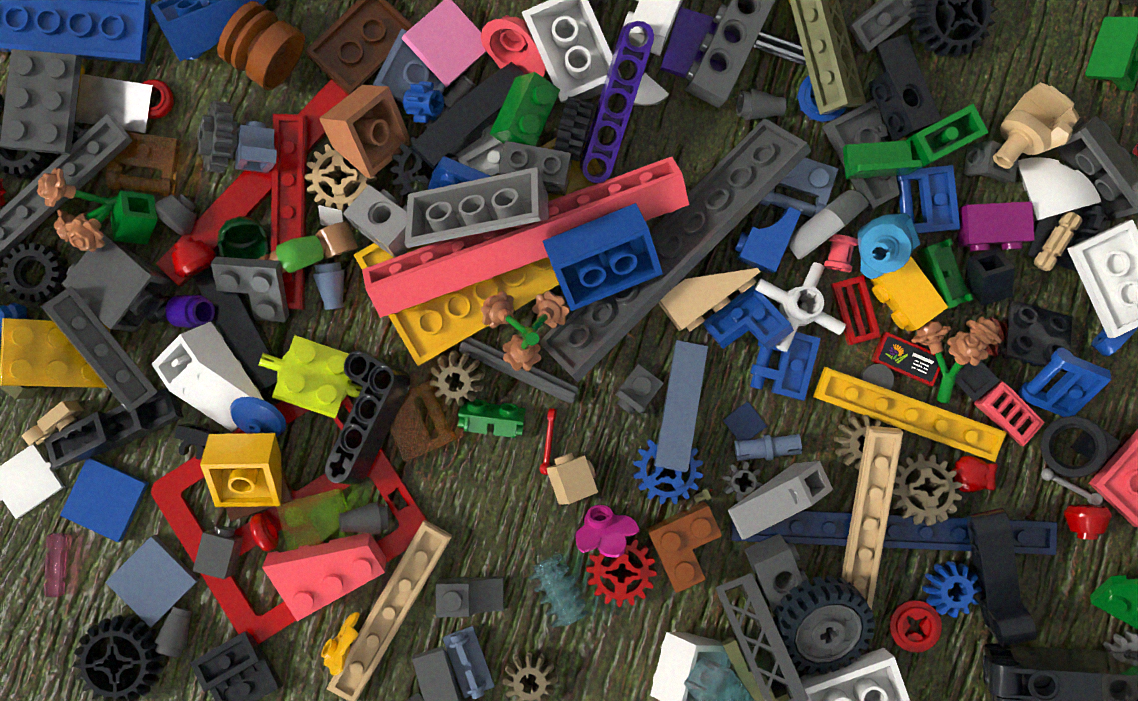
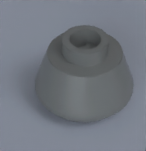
M182 193L179 197L171 194L155 203L157 217L180 235L192 232L198 215L194 212L197 206Z

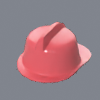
M505 15L501 19L489 21L482 28L480 36L482 46L500 69L513 62L524 74L536 72L544 78L545 65L523 19Z

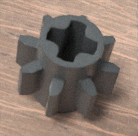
M744 460L741 463V468H736V466L730 463L729 468L731 472L729 475H721V478L728 481L729 484L724 489V492L729 494L736 491L735 498L739 502L742 500L743 495H750L756 487L763 485L756 481L755 477L760 473V470L755 468L748 471V462ZM744 473V477L748 478L749 482L748 484H742L740 489V486L735 483V479L741 478Z

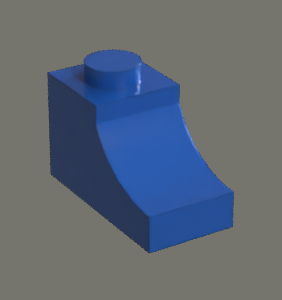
M788 207L774 225L762 229L751 227L747 233L741 232L734 247V250L739 251L735 260L758 268L768 274L776 272L801 211Z

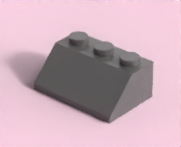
M1097 115L1082 122L1073 129L1072 136L1066 144L1054 149L1068 167L1073 170L1078 169L1095 186L1102 201L1096 205L1106 208L1105 214H1108V221L1138 213V170L1131 162L1129 152L1124 147L1119 146L1111 135L1110 127L1100 120Z

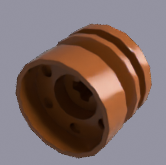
M250 1L242 5L225 25L219 38L217 52L223 61L231 64L238 71H246V76L269 91L281 85L296 67L305 47V35L285 20L278 21L275 13L267 10L258 1Z

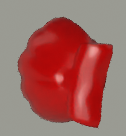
M963 456L955 462V467L951 470L957 472L953 477V482L961 483L962 487L958 489L965 493L977 492L983 489L995 491V477L998 464L986 463L974 456Z

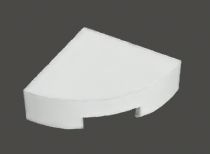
M644 73L633 105H657L663 102L669 93Z

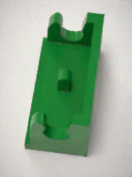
M951 238L916 251L925 276L948 306L947 309L974 299L972 293H968L950 246L953 245Z

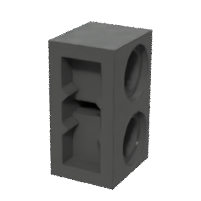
M505 141L498 173L501 175L538 167L547 193L565 196L572 166L571 153Z

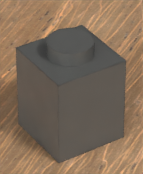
M216 525L215 529L212 528L203 532L193 571L221 579H226L233 575L244 536L234 534L235 529Z

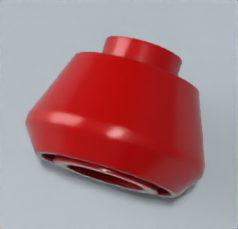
M192 237L174 245L176 250L171 254L174 273L181 278H188L204 271L211 266L212 261L216 257L214 250L202 240L194 241Z
M1077 504L1068 505L1064 510V516L1070 531L1076 532L1079 539H1098V534L1106 532L1112 518V513L1105 506Z

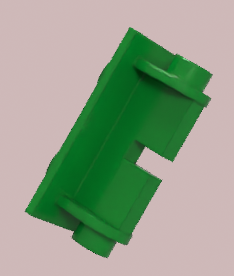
M475 399L473 402L466 400L458 413V427L464 428L465 432L487 434L488 424H494L493 435L516 438V435L522 436L526 408H519L512 403L497 405L489 404L481 399Z

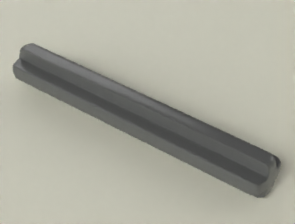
M471 336L461 341L459 346L461 353L469 352L471 358L479 360L490 367L568 403H572L575 400L579 391L578 386L535 366H532L530 371H525L523 368L519 371L513 370L511 364L503 360L505 352Z

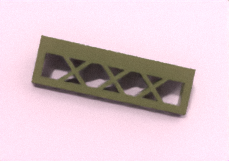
M790 0L819 114L826 115L844 107H859L866 104L839 0Z

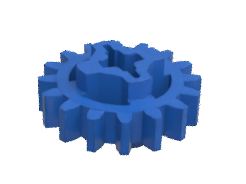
M650 439L646 440L649 448L647 450L641 448L637 450L642 459L633 460V464L640 467V471L633 473V477L636 479L642 478L643 480L638 485L639 490L648 488L647 498L651 500L655 495H659V503L663 505L667 497H670L673 504H677L678 495L689 499L687 490L689 488L698 490L699 488L693 482L694 479L703 478V474L696 471V467L701 466L703 461L693 458L698 452L697 448L691 449L689 473L684 482L681 478L682 471L672 470L674 474L669 477L666 473L660 475L663 468L654 466L653 470L647 475V462L651 455L655 460L658 443L655 444ZM661 482L669 483L674 489L662 490L655 487V485H659Z

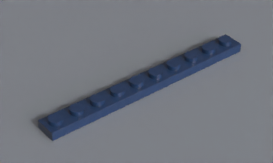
M802 510L746 539H741L731 518L730 539L732 541L761 542L780 533L786 543L847 546L852 512ZM889 514L883 543L885 548L971 551L967 517L948 516V519L943 522H939L936 519L935 524L927 526L925 519L922 523L915 525L913 522L914 516L912 515L905 519L902 518V514ZM1009 519L1014 553L1056 555L1057 522Z

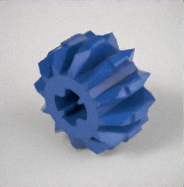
M946 561L945 568L939 564L934 565L936 574H925V577L931 581V584L922 587L924 592L930 594L926 602L931 606H936V612L941 615L948 612L949 616L957 618L959 610L964 614H970L968 604H979V601L973 595L982 591L980 586L974 584L978 576L973 572L968 573V566L962 563L956 566L955 562Z

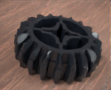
M912 0L910 3L916 7V11L911 12L908 16L916 19V24L910 29L920 32L915 41H918V43L925 42L924 50L934 51L936 56L957 57L959 54L966 55L971 53V48L982 46L981 38L990 36L986 27L996 23L990 18V15L998 9L991 6L992 0ZM960 27L963 29L956 38L951 39L947 37L950 31H955L956 28Z
M117 615L112 620L105 618L99 622V625L91 626L87 630L88 634H85L79 640L82 646L76 648L74 652L81 659L75 661L72 666L81 669V673L76 676L75 680H85L86 684L83 686L82 691L92 689L94 691L92 700H97L103 695L104 701H137L140 695H147L151 691V686L159 682L160 678L157 674H160L165 667L158 662L164 659L165 655L155 652L157 644L152 638L156 634L155 629L147 632L145 631L146 623L144 621L136 625L135 616H129L124 620L122 615ZM110 636L107 653L99 656L101 644L106 637ZM137 664H141L138 678L135 682L129 683L132 668Z

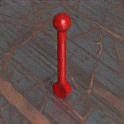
M549 408L547 414L548 427L544 460L539 468L543 475H548L546 468L551 466L549 464L554 421L557 416V409Z

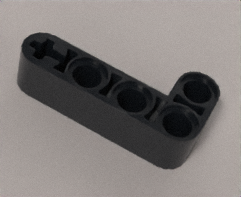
M354 351L345 359L344 372L346 376L362 385L363 388L325 465V474L331 482L348 485H358L366 478L410 387L409 375L404 370L380 357L361 351ZM391 377V382L388 386V380ZM377 406L376 414L374 415V408Z
M1003 508L968 515L967 526L975 574L978 576L976 584L982 589L978 593L986 626L1001 647L1036 640L1037 631L1034 621L1021 602L1012 532L1006 512Z

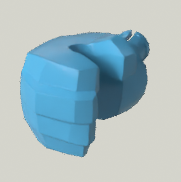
M907 213L880 216L869 221L857 231L858 248L861 256L860 271L866 277L874 279L882 276L884 273L895 272L909 261L913 249L921 243L913 221Z

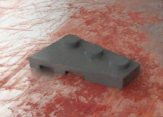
M875 99L822 127L843 166V147L845 145L886 142L885 137L888 136L886 124H882L880 110ZM896 176L851 179L857 192H860L869 201V206L866 207L867 211L899 195Z

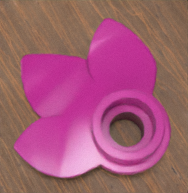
M595 505L587 511L584 518V526L576 532V545L582 553L598 548L599 552L607 557H620L626 550L625 537L638 533L639 527L631 517L615 515L608 506Z

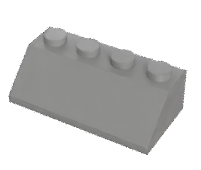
M538 167L408 194L404 244L409 248L548 220V194Z

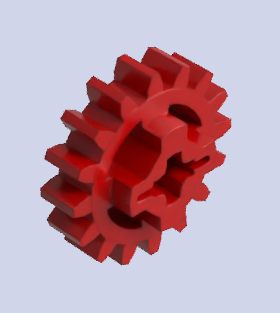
M635 537L630 543L626 542V550L620 557H614L609 561L602 562L605 555L600 552L598 554H589V558L594 564L586 565V572L594 573V575L587 579L588 585L597 584L594 595L599 596L604 593V603L606 604L613 598L616 599L617 606L621 607L623 600L628 599L630 605L633 606L635 605L634 596L638 595L640 598L645 599L644 587L650 589L654 587L653 583L648 579L649 577L657 576L656 570L649 568V565L655 562L654 557H645L649 549L646 545L637 548L638 539ZM628 551L634 553L640 559L642 565L633 563L628 558ZM619 564H625L626 570H629V572H624L623 577H617L616 571L613 570L618 569ZM600 576L609 578L614 584V590L607 587ZM640 580L633 588L627 590V586L632 581Z

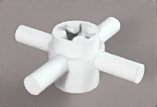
M814 262L803 286L795 287L788 292L762 278L756 284V291L780 303V313L791 323L794 330L776 344L777 349L787 352L798 327L806 326L813 321L838 335L845 329V323L822 311L824 298L816 288L824 270L822 264ZM798 300H800L801 302H803V303L800 304V309H799V307H798V305H797V301H798Z

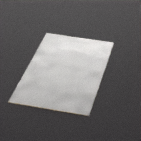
M82 74L75 122L95 125L106 114H109L118 121L124 130L145 133L153 85Z

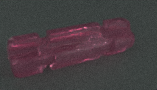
M51 533L47 535L46 548H49V552H46L45 579H48V583H44V595L46 597H60L65 593V582L62 581V578L66 577L67 551H64V547H67L68 536L65 533Z

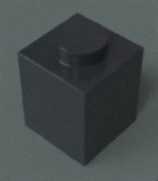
M999 248L969 257L967 287L981 306L1013 297L1015 267Z

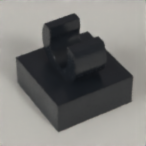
M190 423L177 425L174 438L184 440L179 446V454H188L189 447L193 444L197 447L196 459H202L209 434H219V431Z

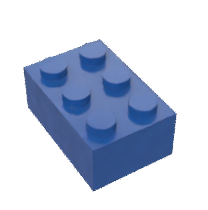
M636 203L543 240L551 265L571 311L663 274L649 228Z

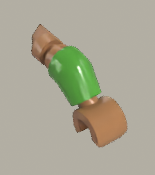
M345 221L319 230L316 236L294 238L277 245L276 250L271 252L270 255H264L258 258V260L280 261L282 273L286 271L293 273L323 260V257L325 259L335 258L339 254L357 249L358 246L348 222Z

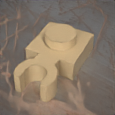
M61 401L37 421L38 424L27 430L22 437L29 446H32L34 443L40 445L54 431H61L76 423L77 419L75 417L84 410L77 401Z

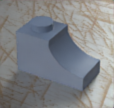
M247 121L246 125H240L237 130V135L239 136L236 147L235 169L268 173L276 164L275 129L266 128L265 123L257 121Z

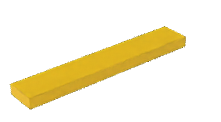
M824 367L813 395L817 399L862 415H867L870 418L993 462L997 459L1007 433Z

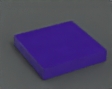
M680 7L660 70L685 78L694 60L699 62L703 54L699 47L707 32L712 34L717 25L713 22L714 17ZM725 31L724 36L726 40L736 43L735 36L731 32ZM714 59L710 60L711 67L715 71L722 72L721 63Z

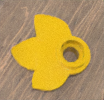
M358 612L352 613L345 620L338 635L334 639H329L323 647L321 656L324 658V666L329 668L331 675L336 676L343 671L345 661L350 652V644L358 637V632L353 628L360 616Z

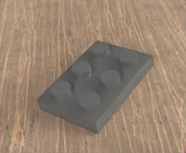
M11 49L0 139L1 147L12 150L71 155L82 58L73 54Z

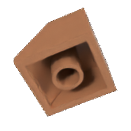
M361 85L319 118L332 147L367 178H372L390 163L394 154L399 155L401 153L399 149L401 144L407 147L410 146V136L390 87Z

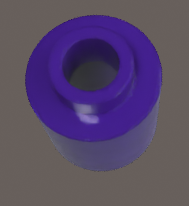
M176 295L168 301L165 311L170 324L183 328L199 327L211 322L215 315L212 302L201 295Z

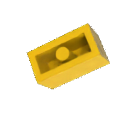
M911 256L909 261L895 272L884 273L882 276L870 279L874 285L872 288L874 295L880 302L887 303L893 311L891 314L893 321L899 328H905L906 331L918 330L948 308Z

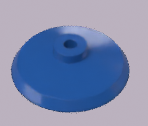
M240 397L231 403L230 413L232 420L238 428L247 434L275 433L277 437L286 430V420L283 414L275 406L262 399Z

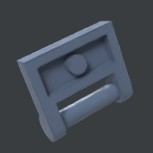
M804 158L777 184L816 197L815 205L774 192L775 187L759 204L765 206L772 204L784 209L792 207L801 211V214L812 218L826 207L838 168Z

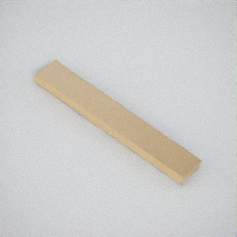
M867 426L841 576L847 583L850 582L865 598L871 610L903 438V431L899 428Z
M423 520L361 627L358 637L350 646V652L345 661L343 671L332 677L326 688L327 690L347 701L358 700L452 538L451 534Z

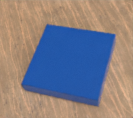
M91 457L85 460L60 516L111 540L121 542L126 535L149 482L95 457Z

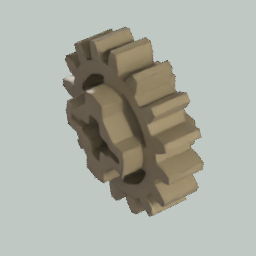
M918 454L914 457V460L909 457L903 460V467L897 466L896 475L898 477H895V489L892 493V497H896L897 502L892 507L894 509L900 507L904 509L902 513L903 519L912 515L914 516L913 522L915 525L922 523L925 519L927 526H931L936 523V519L939 522H943L948 519L947 513L952 514L957 511V508L952 503L962 500V496L955 493V490L962 487V484L953 482L952 478L957 474L955 470L950 472L945 470L948 464L947 461H943L938 465L936 464L935 455L929 456L925 461L923 455ZM911 471H913V474L911 475V483L905 485L907 476ZM922 485V487H923L924 489H927V488H928V490H933V489H934V491H932V492H930V493L928 494L927 491L914 490V489H916V488H918V487H920V486ZM940 495H944L943 502L937 508L936 506L939 505L938 498Z

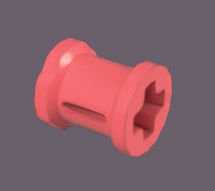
M834 234L829 238V241L832 243L828 261H825L824 267L840 272H851L853 267L850 265L854 246L858 245V239Z

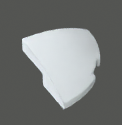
M1034 157L1018 160L1017 168L1024 191H1027L1029 201H1032L1035 221L1102 202L1095 186L1078 169L1073 170L1061 164L1059 160Z

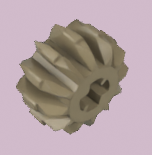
M451 351L449 358L444 355L440 356L437 360L439 365H434L431 368V373L436 377L430 380V385L439 387L435 397H441L443 394L447 396L445 399L446 405H450L454 398L459 407L465 404L466 399L473 402L477 398L476 392H481L484 388V384L479 380L485 377V372L481 370L475 371L480 361L468 362L469 352H465L460 359L456 351ZM455 373L460 375V384L455 382Z
M862 415L859 421L856 417H849L848 423L850 428L840 424L838 428L844 435L843 437H834L835 442L843 444V446L835 450L836 454L845 455L843 463L848 466L854 463L857 470H860L863 448H860L861 444L857 441L858 438L865 437L867 426L881 427L882 423L880 420H874L870 423V418L867 415Z
M529 650L526 653L525 661L520 655L516 654L514 656L515 665L507 664L505 667V671L509 675L503 677L502 683L503 685L510 686L506 691V696L509 698L518 695L516 701H535V699L547 701L546 695L553 696L555 694V688L551 684L558 682V675L551 673L554 669V663L548 662L543 665L545 659L543 653L538 655L537 660H533L532 651ZM529 674L535 675V683L532 681L531 685L526 684L525 675L527 678H529Z

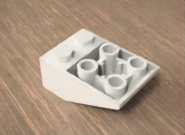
M212 322L180 334L152 363V366L170 392L231 432L238 428L232 420L230 406L234 400L240 397H255L264 400L260 391L254 386L242 368L241 363L235 358L225 343L223 336L217 331Z

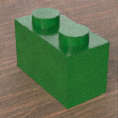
M536 72L515 77L489 134L504 144L505 141L535 146L560 89Z
M971 104L914 134L907 140H910L912 159L922 160L921 168L989 132L975 105Z

